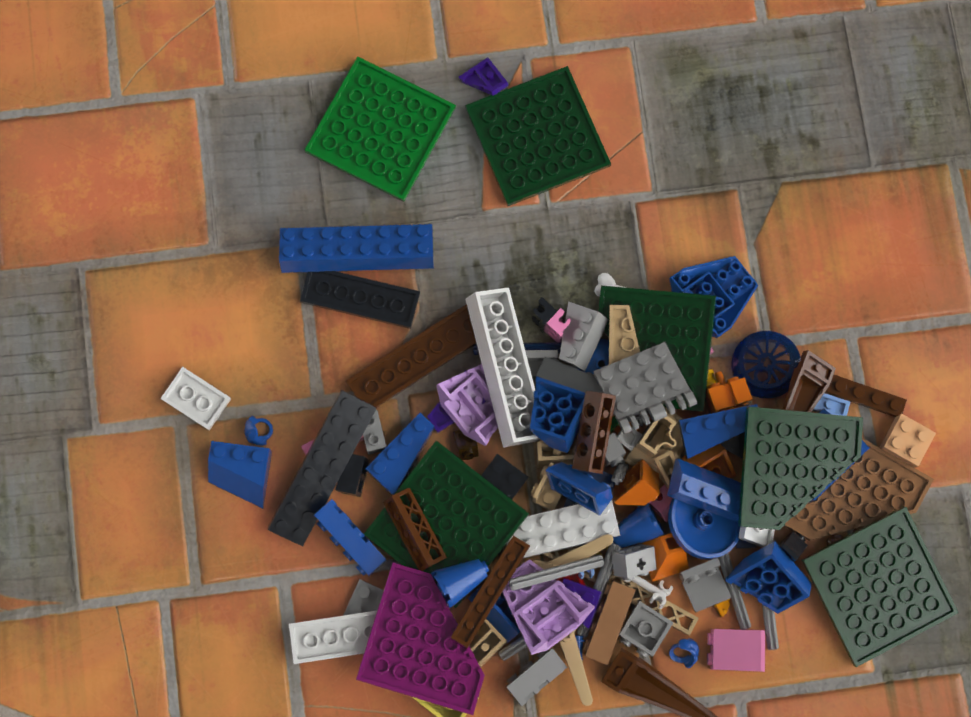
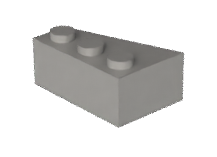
M568 301L565 323L570 319V324L563 333L559 359L568 365L585 371L609 319L598 311Z
M553 648L549 651L540 652L537 655L539 659L536 662H528L522 667L524 672L519 676L515 673L507 680L508 685L506 688L520 706L527 703L531 697L536 695L567 668Z

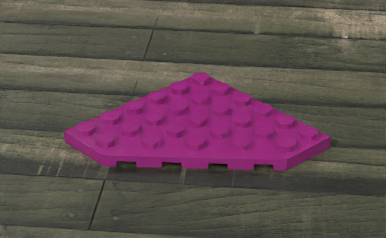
M392 563L356 680L473 715L485 675L471 648L468 647L466 649L450 639L458 624L430 573Z

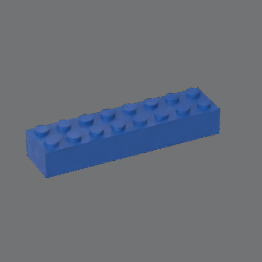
M432 224L280 228L279 263L281 273L434 269Z

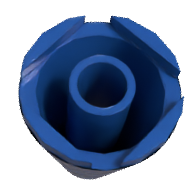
M649 503L645 506L639 505L618 524L620 536L613 537V543L619 545L620 549L665 535Z
M479 559L438 569L431 572L433 579H436L438 582L437 587L448 607L451 608L488 577L487 572H489V568L485 561L481 562Z

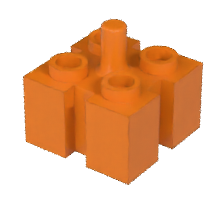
M722 371L716 372L717 383L711 384L707 388L705 406L708 414L746 406L752 400V396L745 377L739 379L736 376L725 382Z

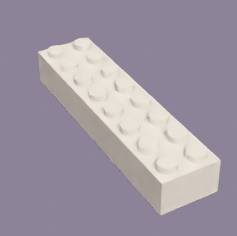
M509 288L475 292L465 300L503 448L536 442L540 438L530 431L534 391L536 390Z

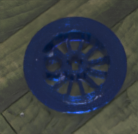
M758 331L748 335L737 345L732 356V373L734 377L738 376L739 379L745 377L752 396L775 398L788 392L794 368H797L801 356L795 344L785 335L774 331ZM769 342L776 344L771 353L768 352ZM758 343H766L765 353H763ZM752 346H756L760 355L754 353L749 349ZM778 347H782L785 350L773 356ZM748 353L758 360L744 359V356ZM784 355L789 357V361L776 360ZM766 359H768L770 363L767 367H765L763 363L766 361ZM744 364H757L748 370L744 369ZM776 365H789V370L787 372ZM775 369L785 376L779 380L773 370ZM755 371L754 379H751L748 374ZM760 372L768 375L765 381L758 380L757 375ZM772 375L776 383L768 384Z

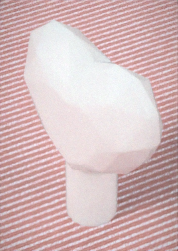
M601 273L598 275V285L595 287L594 292L600 297L601 285L623 286L616 285L615 280L608 273Z

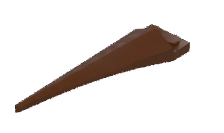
M809 350L803 351L797 368H794L783 410L812 412L830 386L836 368Z
M621 648L601 680L602 683L618 693L655 705L683 717H718L641 657L638 658Z

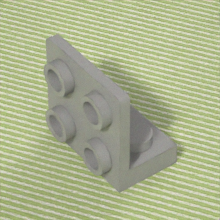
M718 557L680 573V580L695 612L731 598V594L719 570L721 564Z

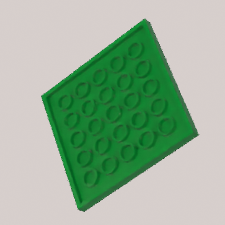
M357 57L307 144L305 153L404 202L456 109V105Z

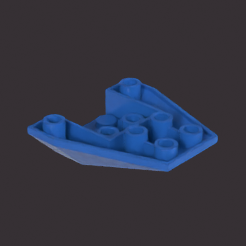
M735 256L686 267L669 278L672 292L716 296L712 337L715 338L720 337L732 328L758 287L756 281Z

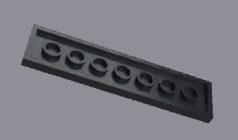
M343 390L340 391L267 528L269 531L300 546L304 545L317 521L314 515L328 501L377 409L375 406Z

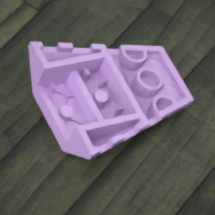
M480 364L437 384L440 405L462 433L486 446L492 434L497 430L498 425L483 366ZM483 397L486 400V403L482 404Z
M529 559L516 568L510 579L544 569ZM555 579L514 591L511 590L508 582L502 591L531 655L547 651L577 629L595 608L594 605L587 603L576 592L573 593L562 582Z

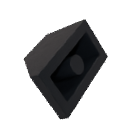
M794 531L789 533L778 544L792 561H796L808 546L805 543V538L800 533H795Z

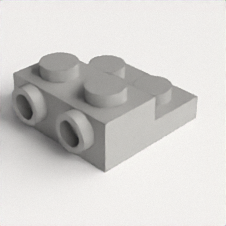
M639 601L619 633L621 639L619 641L628 647L630 645L638 648L636 652L645 658L648 655L653 657L674 622Z

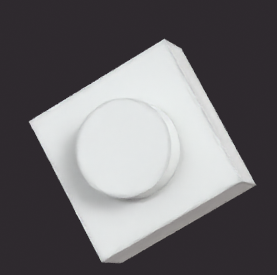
M632 427L631 432L623 434L621 430L617 435L621 445L630 451L633 450L642 436L641 433Z

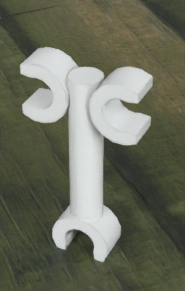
M638 575L634 576L633 580H623L625 582L633 581L652 593L653 595L649 603L652 604L654 600L659 601V609L663 608L666 603V596H669L673 590V586L665 589L663 587V580L660 581L657 587Z

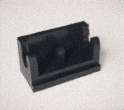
M541 297L538 301V308L533 309L534 314L540 320L532 316V321L543 333L546 323L554 316L557 310Z
M352 454L337 482L335 490L343 494L361 497L367 473L366 468L370 460L365 456Z

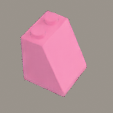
M711 629V633H708L707 644L710 645V653L707 654V665H710V670L765 672V630Z

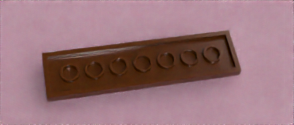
M467 304L346 380L355 397L377 408L468 350L474 344H477Z

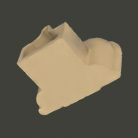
M665 408L667 417L655 422L651 420L642 433L641 438L624 461L633 467L643 459L658 472L654 458L671 450L676 459L682 460V457L685 456V450L678 420H683V418L677 414L670 415L667 408Z

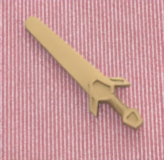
M605 534L549 562L538 559L533 562L545 570L586 559L611 545L613 537L610 534Z
M575 629L559 641L581 702L583 705L589 706L592 704L593 698L574 634Z

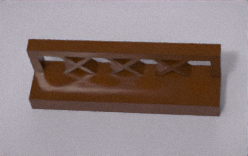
M410 488L392 495L383 502L418 570L424 571L447 558ZM406 494L410 501L409 506L403 504L400 499L401 496ZM411 513L418 516V524L412 521ZM421 530L427 533V541L422 540L420 536ZM430 548L436 550L439 556L435 560L432 559L429 553Z

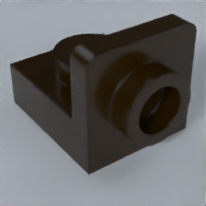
M461 430L453 432L461 460H470L479 456L478 445L475 440L465 436Z

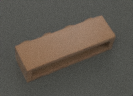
M613 580L611 584L607 583L604 594L607 596L604 603L600 602L596 612L599 613L598 620H593L590 632H592L591 639H586L583 651H586V657L608 665L635 593L634 588Z

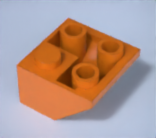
M672 533L642 543L655 547L656 570L649 572L652 582L689 569L687 554L677 544Z

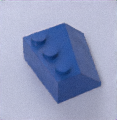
M536 376V391H534L530 431L549 447L568 453L579 432L585 392Z
M211 441L208 458V482L263 509L272 457L271 449Z
M776 541L745 557L725 578L726 582L729 584L734 583L740 587L742 592L753 595L758 599V602L777 614L810 597L812 585L811 581Z

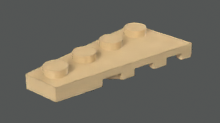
M610 305L609 365L640 352L629 305Z

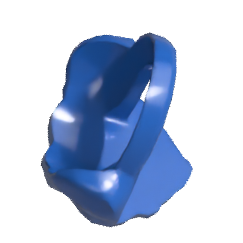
M251 416L246 421L244 434L249 443L265 446L267 440L273 434V426L267 419H257ZM258 422L268 425L269 433L266 436H258V430L255 426Z
M691 638L682 639L677 644L671 646L669 656L675 662L684 663L685 667L689 669L698 661L699 646ZM679 647L689 651L691 655L679 657L673 651Z

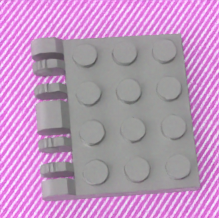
M665 342L594 371V376L602 392L616 396L613 414L623 434L632 431L627 419H629L634 430L639 428L638 421L635 418L636 415L640 414L645 425L650 424L646 411L649 412L654 422L667 417L663 404H665L670 415L675 414V408L671 403L672 400L676 399L682 410L686 409L685 401L689 407L697 404L693 392L688 387Z

